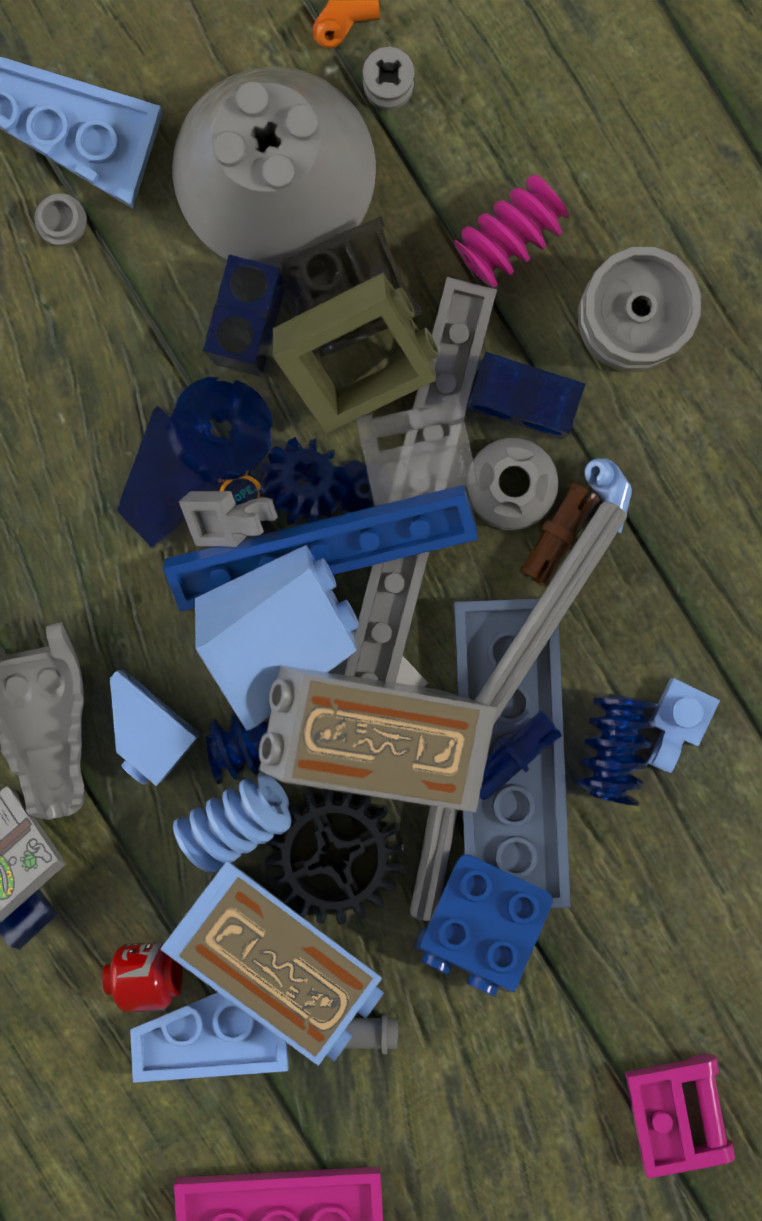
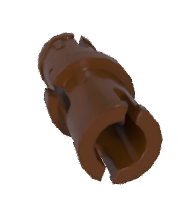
M571 483L567 494L552 519L544 521L539 530L543 534L525 564L521 566L520 573L526 577L532 576L531 580L547 588L569 549L572 550L578 541L577 535L595 505L600 501L599 497L594 493L587 495L588 489L576 483Z

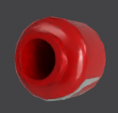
M151 942L122 945L115 951L111 964L104 966L102 973L104 992L106 995H112L116 1006L120 1010L128 1013L161 1011L171 1004L173 996L180 994L183 982L182 965L161 950V947L164 945L163 943Z

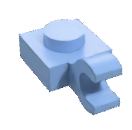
M670 678L649 721V725L662 730L649 755L647 763L662 771L672 773L679 759L683 742L696 747L699 746L720 700L675 678Z

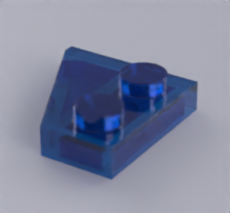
M157 406L150 416L116 511L151 548L155 549L185 520L179 501L190 491H216L228 478L174 421Z

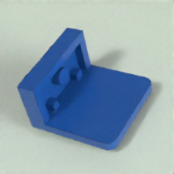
M463 855L456 861L427 928L420 929L412 948L424 953L420 961L421 963L449 975L452 967L470 975L467 985L495 997L498 989L504 992H515L551 909L553 898L549 892L472 855Z

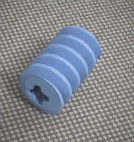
M259 770L257 775L258 784L250 778H245L239 782V791L230 787L223 792L222 800L216 797L206 802V810L196 807L190 811L189 818L181 816L174 821L173 830L175 838L183 853L197 868L205 872H216L223 867L226 861L232 863L241 856V853L251 852L257 847V844H265L274 837V834H282L290 828L292 822V815L288 808L290 803L283 788L274 777Z

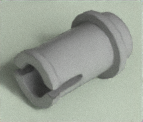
M382 1013V1018H353L345 1029L353 1036L344 1049H382V1054L385 1055L388 1054V1049L398 1050V1018H388V1013Z

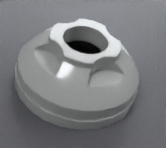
M505 438L486 445L476 454L466 475L465 489L473 511L481 520L501 530L516 531L531 527L549 513L558 494L559 480L551 458L541 447L521 438ZM518 467L528 474L529 488L523 496L509 497L501 491L499 477L504 469Z

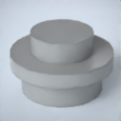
M59 193L50 195L41 201L36 209L34 221L38 233L45 241L55 246H68L78 241L84 234L87 216L78 200L70 195Z

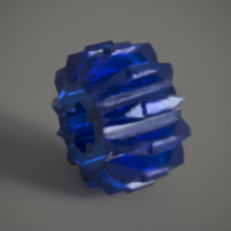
M296 437L288 440L285 450L278 446L272 448L268 454L270 462L263 463L258 473L259 477L266 481L259 489V497L274 498L273 505L276 514L282 509L288 512L286 517L288 526L295 525L300 515L306 523L319 521L320 514L325 517H331L337 509L335 501L342 500L346 494V487L339 483L346 474V467L330 464L335 457V449L328 450L323 455L317 452L318 442L316 438L309 440L305 449ZM302 478H304V479H306L309 483H305V484L301 487V486L298 485L296 482H297V481H300Z

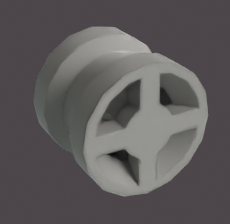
M389 46L377 49L366 59L363 68L364 93L369 102L375 107L387 111L394 110L405 105L410 99L414 87L415 73L409 56L402 50ZM382 69H384L385 71H387V70L394 71V70L396 69V71H395L393 74H392V73H384V72L382 71Z

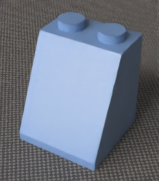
M307 545L195 598V648L246 730L256 727L270 716V690L274 681L278 678L280 666L328 673L357 651L353 633L354 630L359 628L357 617L347 600L338 602L332 591L333 588L337 587L336 581L328 564L323 558L315 561Z

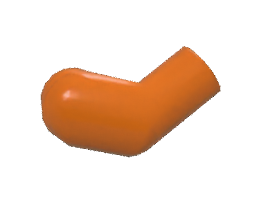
M329 0L314 22V40L324 48L332 49L337 47L344 40L355 22L380 20L379 0Z

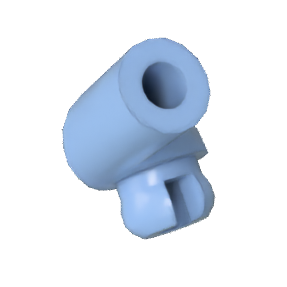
M601 458L591 460L585 468L584 475L586 481L602 502L609 501L614 503L627 514L632 495L630 483L613 461ZM623 525L617 533H622Z

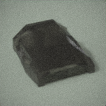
M382 217L337 234L280 262L286 291L297 316L383 272L394 290L399 287L404 289L413 306L414 317L422 314L419 304L415 305L388 246L383 230L385 224ZM380 316L315 350L323 358L389 328Z

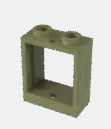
M384 272L273 328V357L325 433L436 381L434 358L439 357L436 343L427 328L421 330L417 328L412 320L415 312L409 297L402 287L394 290ZM381 316L405 353L406 358L338 391L312 350Z

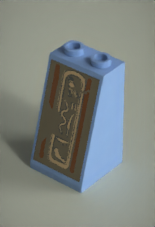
M226 861L161 947L163 952L318 1066L325 1056L332 1061L337 1059L353 1036L345 1030L357 1012L366 1018L384 994L383 991L376 987L382 979L380 975L228 861Z

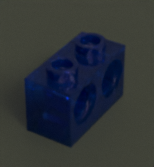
M485 351L466 409L563 440L570 434L585 383Z

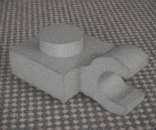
M190 491L179 501L195 546L237 547L247 536L261 535L264 532L260 521H273L278 518L272 499L256 498L236 505L231 491Z

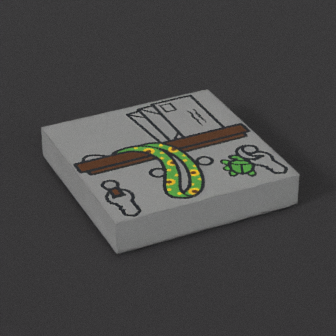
M8 785L0 791V923L66 865V862L37 819L27 814L25 802L16 789Z

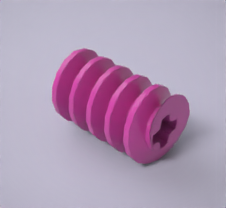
M530 175L527 178V191L515 187L510 192L511 204L503 200L496 202L493 207L495 217L487 213L481 214L477 219L479 231L471 226H466L462 229L461 236L464 245L454 240L455 247L469 268L477 277L493 289L498 286L493 272L494 269L499 268L511 276L514 273L509 259L512 255L527 263L530 261L526 248L528 242L543 250L546 248V243L542 231L546 229L556 237H560L563 233L558 219L561 216L568 219L567 209L554 190L538 175Z

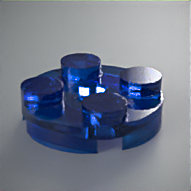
M206 377L195 381L181 393L173 407L166 430L173 450L184 465L201 475L207 482L214 484L224 482L225 480L241 478L257 468L269 452L271 446L270 428L273 422L269 407L252 387L237 380L232 384L227 381H217L219 377ZM214 418L219 424L228 421L232 426L228 432L230 439L216 437L211 432L212 425L209 420Z

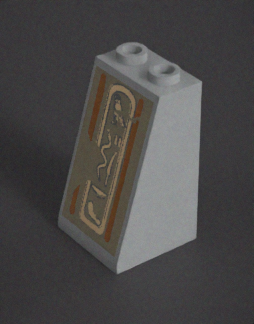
M280 666L278 678L274 681L270 690L271 714L268 730L262 737L259 747L260 771L287 783L476 812L497 707L440 689Z

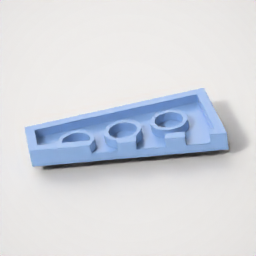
M0 57V129L134 209L162 118L163 110L161 106Z

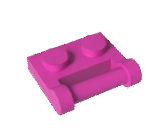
M696 1055L685 1061L625 1072L643 1170L647 1179L723 1165L735 1160L733 1142L726 1138L715 1080V1076L719 1074L715 1055ZM695 1081L706 1137V1143L697 1147L693 1146L682 1083Z

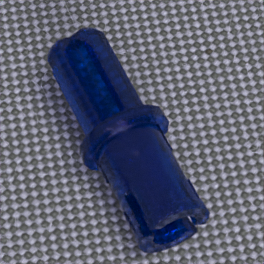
M542 711L537 712L536 716L507 741L503 738L498 741L501 747L486 760L479 798L482 800L488 799L521 769L525 773L529 771L527 765L554 741L562 737L561 732L557 728L555 729L556 726Z

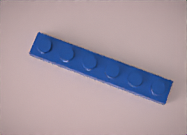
M460 485L247 538L237 547H211L166 558L163 571L178 608L182 612L195 608L196 597L305 545L309 548L315 561L323 558L332 574L335 575L478 540V529L465 486Z

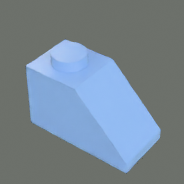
M125 669L118 670L110 678L116 753L125 759L121 766L131 777L143 785L150 780L157 786L167 777L202 734Z

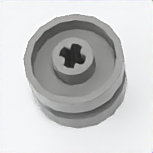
M631 247L611 255L594 272L578 304V330L586 348L602 364L621 372H644L664 364L693 336L701 316V292L693 272L676 255L657 247ZM633 303L639 304V313L646 316H637L632 311L631 305Z

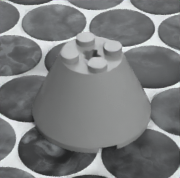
M280 66L260 67L242 71L224 79L208 90L195 103L182 123L176 138L172 160V178L176 198L186 221L197 237L209 249L227 261L247 269L263 272L293 271L294 268L308 265L320 259L324 260L340 249L353 236L366 216L372 201L376 179V159L372 139L365 121L352 102L339 89L326 80L306 71Z

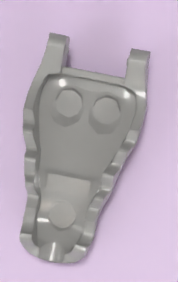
M62 622L46 626L48 647L0 655L1 752L3 757L6 758L12 773L19 777L27 814L47 820L69 816L77 812L84 804V783L80 769L82 747L81 720L84 704L83 682L79 661Z

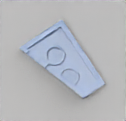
M219 992L130 1030L133 1083L289 1070L288 1043Z

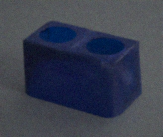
M228 255L203 352L214 364L260 377L256 369L257 367L263 374L273 336V328H275L285 292L281 268ZM249 265L259 268L266 277V291L257 301L242 302L231 292V276L242 266ZM268 311L267 318H263V316L260 315L265 314ZM231 316L244 318L253 329V340L250 346L240 353L225 351L220 347L216 338L219 324Z

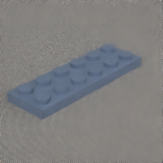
M540 598L454 602L457 693L459 696L472 700L477 698ZM558 624L493 725L476 812L462 810L464 855H472L549 892L553 898L551 908H568L571 906Z

